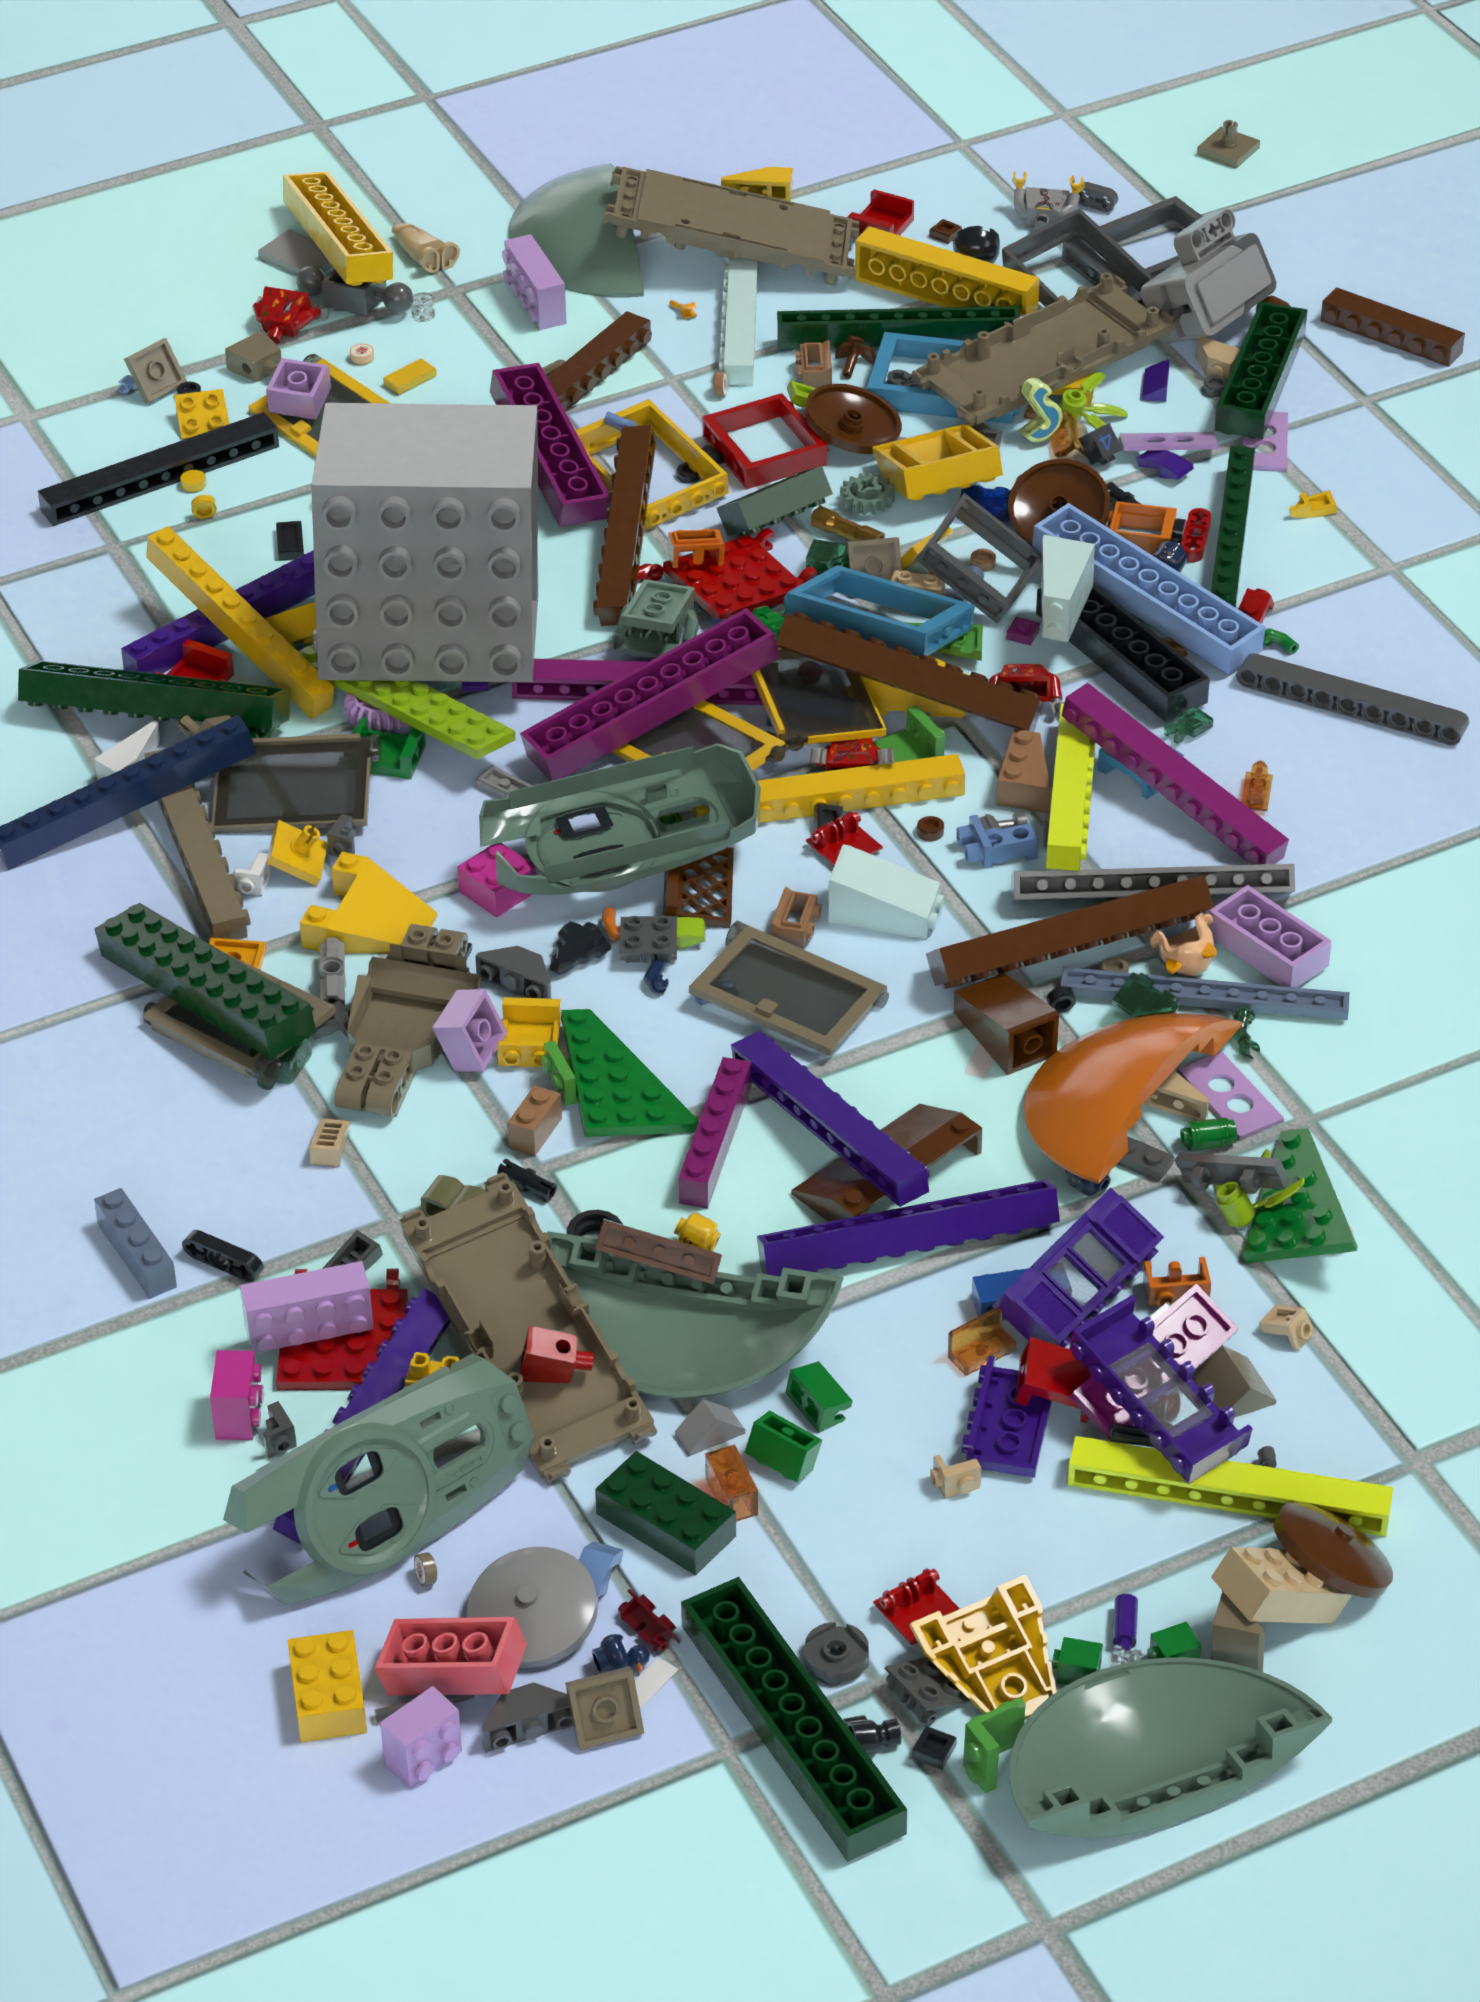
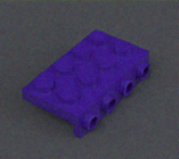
M989 1356L987 1365L980 1366L978 1383L982 1385L981 1388H975L973 1406L976 1407V1410L969 1412L967 1430L971 1431L970 1435L964 1434L961 1453L966 1454V1461L977 1459L983 1470L1035 1478L1052 1400L1032 1395L1027 1406L1015 1403L1018 1370L995 1367V1357Z

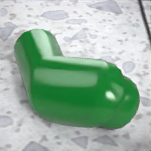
M1271 628L1265 629L1263 641L1265 646H1271L1274 641L1289 654L1297 652L1299 644L1287 634Z

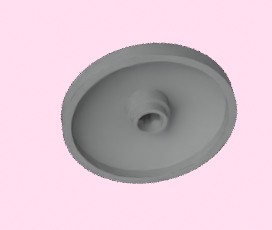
M551 1547L522 1548L495 1560L477 1578L467 1603V1618H516L527 1642V1647L519 1665L521 1669L547 1666L573 1653L590 1634L598 1613L597 1591L586 1567L569 1553Z

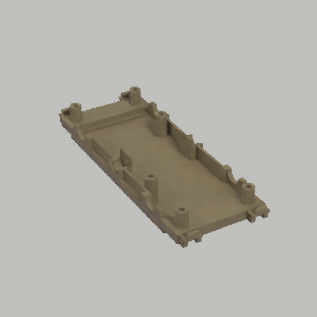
M616 166L615 171L612 172L610 185L618 184V193L615 205L608 204L607 209H605L603 224L611 222L613 225H617L615 235L620 238L627 237L628 229L630 228L641 231L640 237L648 238L652 233H661L665 236L666 243H674V247L679 250H683L686 245L716 251L715 255L734 260L738 257L778 265L780 269L787 270L793 264H799L805 268L806 275L813 276L815 270L825 272L824 282L828 285H835L837 276H849L850 280L854 277L855 259L848 258L850 237L854 241L858 238L859 221L830 214V210L650 169H646L645 172Z
M1105 272L1100 275V284L1086 289L1085 286L1079 287L1075 296L1070 300L1061 295L1057 297L1056 302L1026 315L1021 314L1019 318L1013 320V325L1010 322H1004L1003 327L990 333L986 331L979 332L977 339L963 341L959 351L951 354L949 349L941 352V358L937 353L928 354L927 364L916 369V371L913 370L910 374L911 381L920 383V388L923 390L931 388L958 409L956 410L958 418L966 419L967 425L972 426L992 417L998 418L1028 404L1029 402L1021 392L1023 383L1026 380L1038 378L1048 385L1053 392L1150 346V342L1174 330L1175 321L1173 320L1174 317L1165 310L1159 314L1157 307L1152 306L1146 309L1126 294L1128 287L1124 280L1118 276L1112 279V274Z
M501 1172L484 1182L486 1192L428 1218L422 1210L416 1209L403 1215L400 1222L405 1240L468 1353L485 1358L516 1381L534 1434V1440L528 1456L540 1477H543L548 1485L563 1475L564 1477L569 1475L571 1469L568 1465L627 1438H630L633 1445H635L644 1438L655 1436L657 1429L654 1426V1419L636 1390L635 1382L631 1376L628 1377L616 1350L611 1351L589 1314V1304L584 1303L579 1294L577 1284L571 1283L552 1251L550 1238L546 1232L543 1233L540 1229L532 1207H528L514 1181H510L507 1174ZM535 1326L576 1335L578 1337V1351L594 1352L592 1371L574 1369L569 1383L523 1382V1377L520 1374V1365L528 1327Z

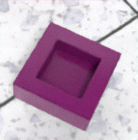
M1015 617L1007 630L1006 640L1031 646L1040 631V622Z

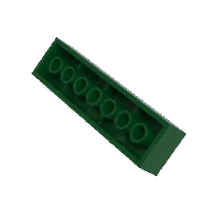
M1260 301L1217 403L1214 431L1223 432L1228 435L1246 436L1251 439L1264 438L1305 336L1308 309Z

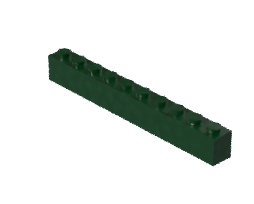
M1019 306L777 311L778 349L793 350L800 349V344L823 343L829 340L830 348L837 349L843 342H848V336H856L864 340V343L861 345L880 347L884 332L962 341L970 339L973 341L978 338L979 332L986 331L990 333L1003 327L1004 322H1010L1013 325V320L1020 317Z
M1243 445L1230 446L1211 593L1235 608L1237 606L1255 458V448Z

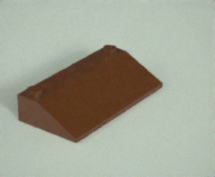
M918 1104L881 1129L884 1134L890 1135L895 1143L901 1148L907 1149L913 1158L919 1163L925 1164L927 1168L961 1145L977 1156L982 1153V1127L962 1112ZM841 1157L791 1190L793 1196L828 1222L860 1216V1214L887 1197Z

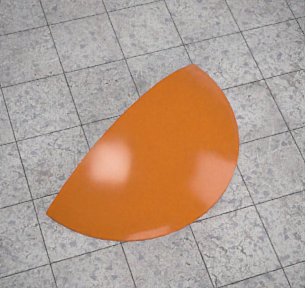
M1168 1013L1115 1022L1080 1036L1049 1057L1030 1081L1024 1101L1025 1122L1030 1136L1039 1149L1054 1163L1072 1174L1099 1184L1128 1152L1127 1132L1142 1116L1141 1106L1191 1051L1215 1056L1242 1026V1022L1205 1014Z

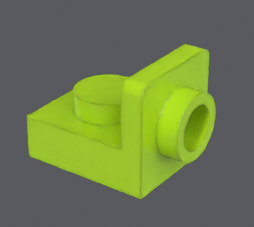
M791 380L787 386L790 400L796 406L802 407L804 413L807 398L816 388Z

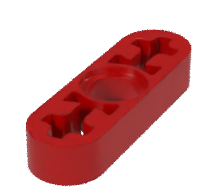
M1195 508L1188 513L1181 543L1187 554V562H1198L1203 559L1211 526V513L1207 509ZM1191 534H1199L1202 536H1192Z

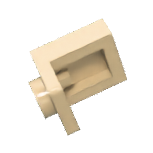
M941 1455L933 1457V1469H930V1478L935 1488L939 1487L946 1499L980 1489L981 1466L977 1459H972L946 1467Z

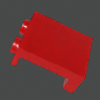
M873 189L870 192V204L861 214L851 212L848 218L859 221L858 237L869 226L901 235L914 221V200Z
M187 639L182 644L183 658L165 674L229 681L234 675L233 657L231 653Z
M1030 1337L1020 1356L1015 1403L1027 1406L1032 1395L1080 1409L1069 1396L1092 1375L1073 1356L1070 1349ZM1081 1410L1080 1422L1087 1423L1089 1418Z

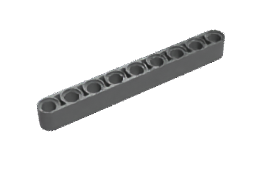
M1249 654L1236 673L1238 683L1246 688L1447 745L1458 744L1470 723L1468 716L1456 709L1260 654Z

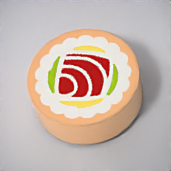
M356 344L350 348V360L358 365L368 364L374 360V348L369 344Z

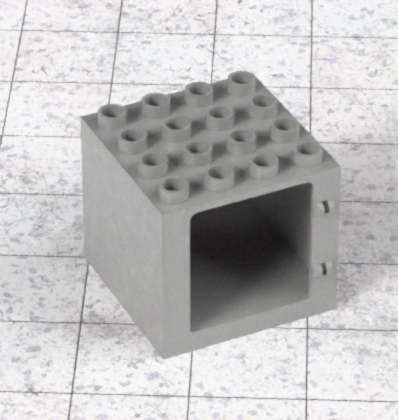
M325 403L311 484L317 628L313 631V640H315L313 650L318 655V680L533 682L539 597L537 405Z

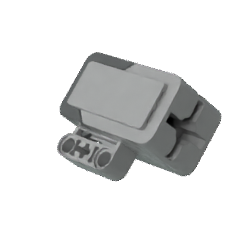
M1229 209L1208 213L1179 232L1174 238V247L1179 261L1145 283L1141 288V297L1146 309L1154 306L1159 309V314L1165 310L1174 317V330L1159 338L1163 344L1212 336L1260 301L1267 298L1276 289L1275 276L1258 236L1255 233L1234 236L1232 229L1235 227L1236 219L1233 212Z

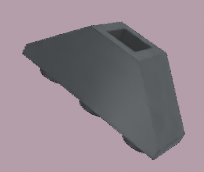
M520 946L478 952L475 955L476 974L481 975V979L528 998L551 999V983L542 955Z
M534 1682L511 1689L509 1694H501L481 1727L484 1752L504 1749L509 1745L528 1739H536L541 1735L560 1729H568L573 1726L567 1694Z

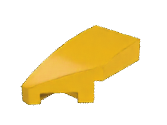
M1330 490L1308 497L1305 492H1302L1299 495L1300 500L1298 503L1289 508L1290 516L1297 518L1321 517L1338 513L1337 505Z

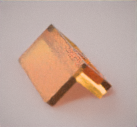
M1066 411L1062 414L1063 418L1060 427L1051 436L1054 456L1057 458L1067 456L1076 449L1087 458L1078 439L1088 434L1087 427Z
M996 1307L948 1333V1358L965 1376L979 1370L981 1365H987L989 1356H994L996 1361L1016 1350V1341L1001 1327L1002 1311Z

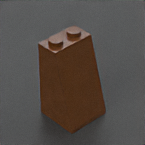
M1005 973L954 992V1014L1006 1075L1045 1061L1057 1052L1059 1013Z

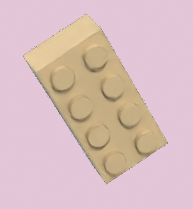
M1231 1547L1211 1576L1213 1581L1250 1622L1333 1624L1352 1597L1351 1594L1328 1585L1308 1572L1285 1549Z

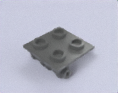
M677 916L621 917L620 960H626V963L640 962V955H643V963H646V955H651V963L654 960V955H657V960L671 963V960H677Z
M928 1657L889 1665L884 1668L889 1673L886 1678L888 1682L887 1687L896 1694L902 1703L906 1704L909 1710H913L912 1712L922 1723H934L938 1717L936 1711L939 1708L971 1702Z

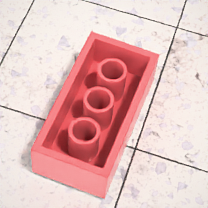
M515 1617L394 1619L374 1669L387 1696L420 1695L432 1686L442 1695L509 1694L527 1647V1642Z

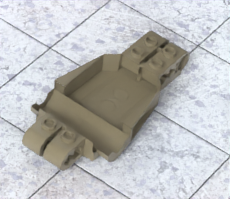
M411 924L401 946L390 944V954H387L386 959L372 956L368 964L367 976L357 975L347 1028L348 1045L351 1055L336 1087V1107L397 1117L416 1072L432 1066L443 1051L432 1029L456 990L480 989L481 975L470 973L466 965L467 933L448 929H440L438 933L436 927Z

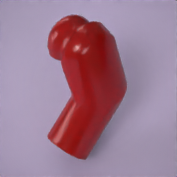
M643 564L639 566L637 582L644 579L660 580L664 573L663 567L660 564Z

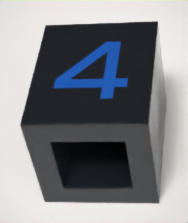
M1110 423L1078 438L1091 465L1099 461L1102 465H1105L1116 459L1114 454L1123 450Z

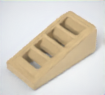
M320 1119L309 1149L310 1164L340 1166L350 1128V1121Z

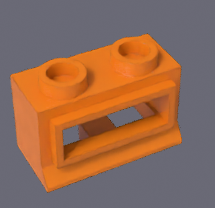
M705 528L702 530H677L668 533L667 551L672 568H678L679 552L692 551L693 562L699 565L704 561V551L715 550L718 566L724 565L725 543H723L720 530Z
M1199 1257L1197 1274L1181 1275L1180 1263L1172 1261L1168 1264V1273L1164 1277H1152L1151 1261H1144L1143 1284L1149 1306L1158 1305L1161 1308L1167 1302L1172 1305L1195 1284L1210 1297L1211 1280L1205 1257Z

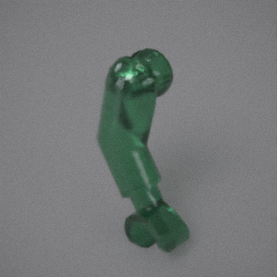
M1239 1007L1234 1012L1233 1020L1242 1022V1025L1233 1035V1038L1239 1044V1053L1254 1059L1250 1054V1048L1260 1053V1046L1257 1042L1250 1040L1251 1036L1247 1032V1027L1255 1020V1013L1247 1007Z

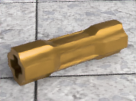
M821 505L814 509L811 515V525L827 533H835L851 541L885 538V533L867 525L861 526Z

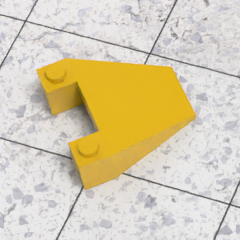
M341 852L331 870L333 892L336 895L344 896L337 910L314 905L308 907L299 922L302 948L320 952V943H323L326 938L337 937L339 941L344 942L345 953H390V944L401 946L411 924L432 927L438 915L435 910L370 858Z

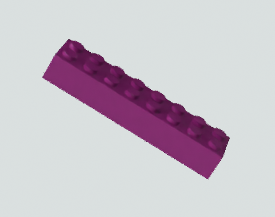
M539 363L492 370L489 392L496 405H537L538 487L559 527L607 519L606 510L609 508V493Z

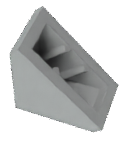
M704 1399L697 1404L675 1430L676 1438L689 1456L745 1434V1428L730 1408Z

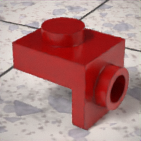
M1247 588L1238 610L1262 624L1268 609H1273L1274 602L1272 596L1267 591L1259 588L1256 590Z

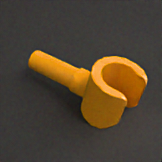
M670 300L669 305L679 309L684 319L697 316L693 309L697 307L695 302L680 304Z

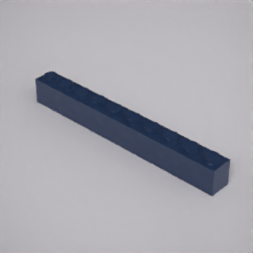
M239 715L234 716L1 825L0 857L8 870L15 868L256 754L249 729Z

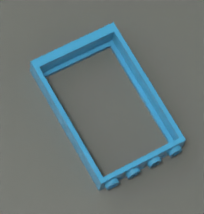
M884 332L867 390L882 397L899 412L958 418V413L956 412L958 409L932 389L923 390L918 387L884 383L893 356L927 360L928 354L937 353L941 358V352L945 349H949L951 354L959 351L963 341ZM1020 407L998 418L992 417L986 421L1012 424L1014 416L1019 415Z
M839 565L787 592L783 602L785 607L784 617L786 613L793 615L794 611L810 616L809 618L813 619V623L818 624L819 620L834 624L838 628L837 631L844 632L845 628L860 633L863 636V640L869 641L870 637L884 641L888 645L887 648L894 650L895 645L910 650L913 656L920 657V654L928 656L972 629L975 608L974 604ZM838 592L928 618L929 620L919 626H914L828 601L825 598Z

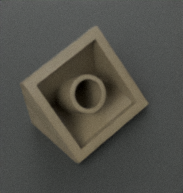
M1223 1345L1193 1375V1380L1199 1387L1210 1383L1215 1390L1213 1403L1220 1410L1228 1405L1231 1406L1235 1412V1417L1275 1405L1277 1401L1249 1358Z
M1222 1591L1212 1628L1211 1660L1230 1662L1263 1672L1264 1629L1258 1622H1250Z

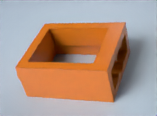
M1116 501L1114 511H1110L1108 526L1106 527L1152 555L1160 543L1165 541L1172 542L1177 508ZM1120 526L1161 531V535L1119 530Z

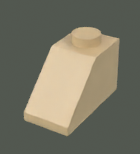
M1206 337L1197 338L1196 359L1206 377L1221 376L1228 380L1240 348Z

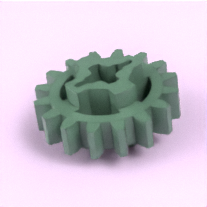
M860 473L857 478L850 476L849 481H843V486H840L841 504H845L846 510L853 508V513L861 512L863 515H866L867 512L876 515L878 510L885 512V507L891 508L892 502L895 500L894 485L889 484V479L882 480V475L873 476L872 473H869L867 476H863Z

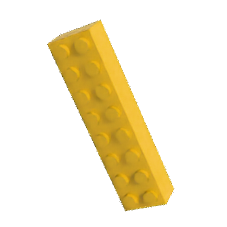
M870 226L855 241L856 281L940 307L1019 306L1020 315H1026L1038 310L1039 277Z

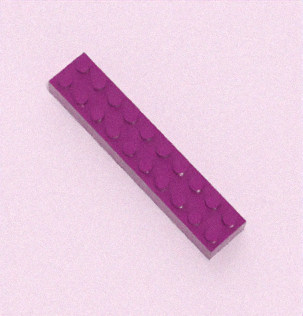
M746 608L521 732L520 735L526 755L550 781L565 778L779 659L775 635Z

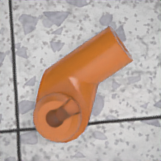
M607 907L602 912V924L609 939L617 942V940H620V925L616 926V911L611 907Z

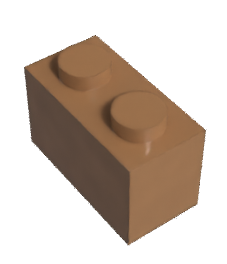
M537 1085L532 1087L507 1122L509 1148L532 1156L537 1155L562 1119L561 1093Z

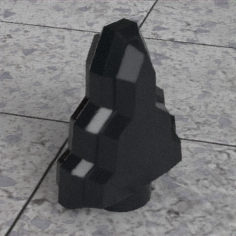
M569 921L558 932L557 951L552 955L550 971L558 975L566 973L577 964H586L593 958L602 957L611 950V945L602 935L600 928L594 923L586 922L582 926Z

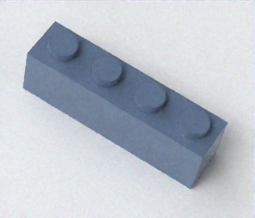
M119 1188L94 1198L99 1227L148 1298L151 1299L177 1288L174 1262L123 1189Z

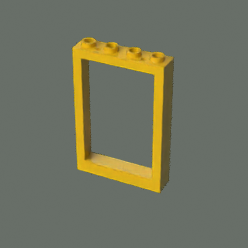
M647 399L615 413L625 419L635 421L637 426L652 425L653 433L684 463L687 462L689 467L694 472L696 471L703 480L648 504L644 531L729 494L728 473L651 400ZM603 418L575 431L609 493V491L613 490L611 475L591 455L615 445L617 437H620L621 433L616 428L603 423Z

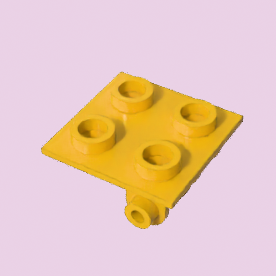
M223 389L174 395L181 439H188L229 424Z

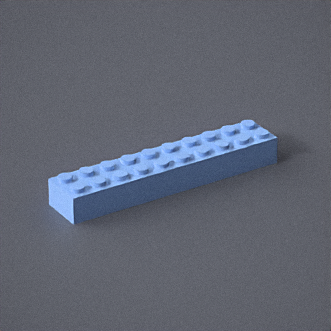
M1066 504L1034 525L1032 546L1041 554L1044 535L1095 544L1093 583L1127 611L1226 674H1230L1241 666L1249 654H1258L1262 651L1266 628L1264 625L1073 505Z

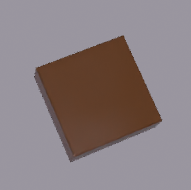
M942 219L929 229V237L949 244L953 241V238L957 237V232L962 229V226Z

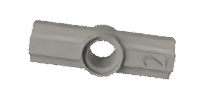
M337 937L326 938L323 943H320V999L330 1004L340 1001L345 1007V944L339 941Z

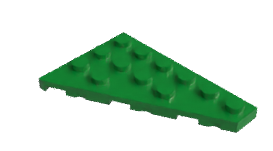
M591 1009L561 1010V1023L570 1068L576 1078V1097L584 1137L692 1133L696 1131L699 1123L698 1119Z
M1309 1129L1281 1131L1273 1158H1280L1290 1180L1287 1187L1301 1178L1305 1179V1183L1298 1192L1285 1201L1270 1208H1266L1263 1205L1256 1209L1242 1254L1246 1263L1357 1251L1358 1245ZM1263 1188L1260 1200L1282 1189Z

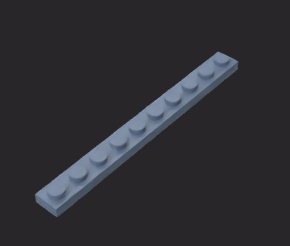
M1063 967L1061 986L1072 988L1075 996L1348 1020L1350 992Z

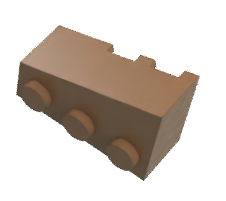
M1013 729L998 777L997 805L1050 813L1052 788L1040 733L1028 730Z

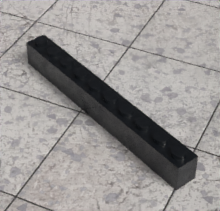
M262 412L38 490L40 511L52 526L68 522L181 482V475L186 471L199 470L207 473L279 447L278 428Z

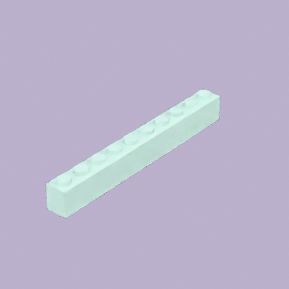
M725 257L719 372H726L728 386H753L758 261L738 257L736 260Z

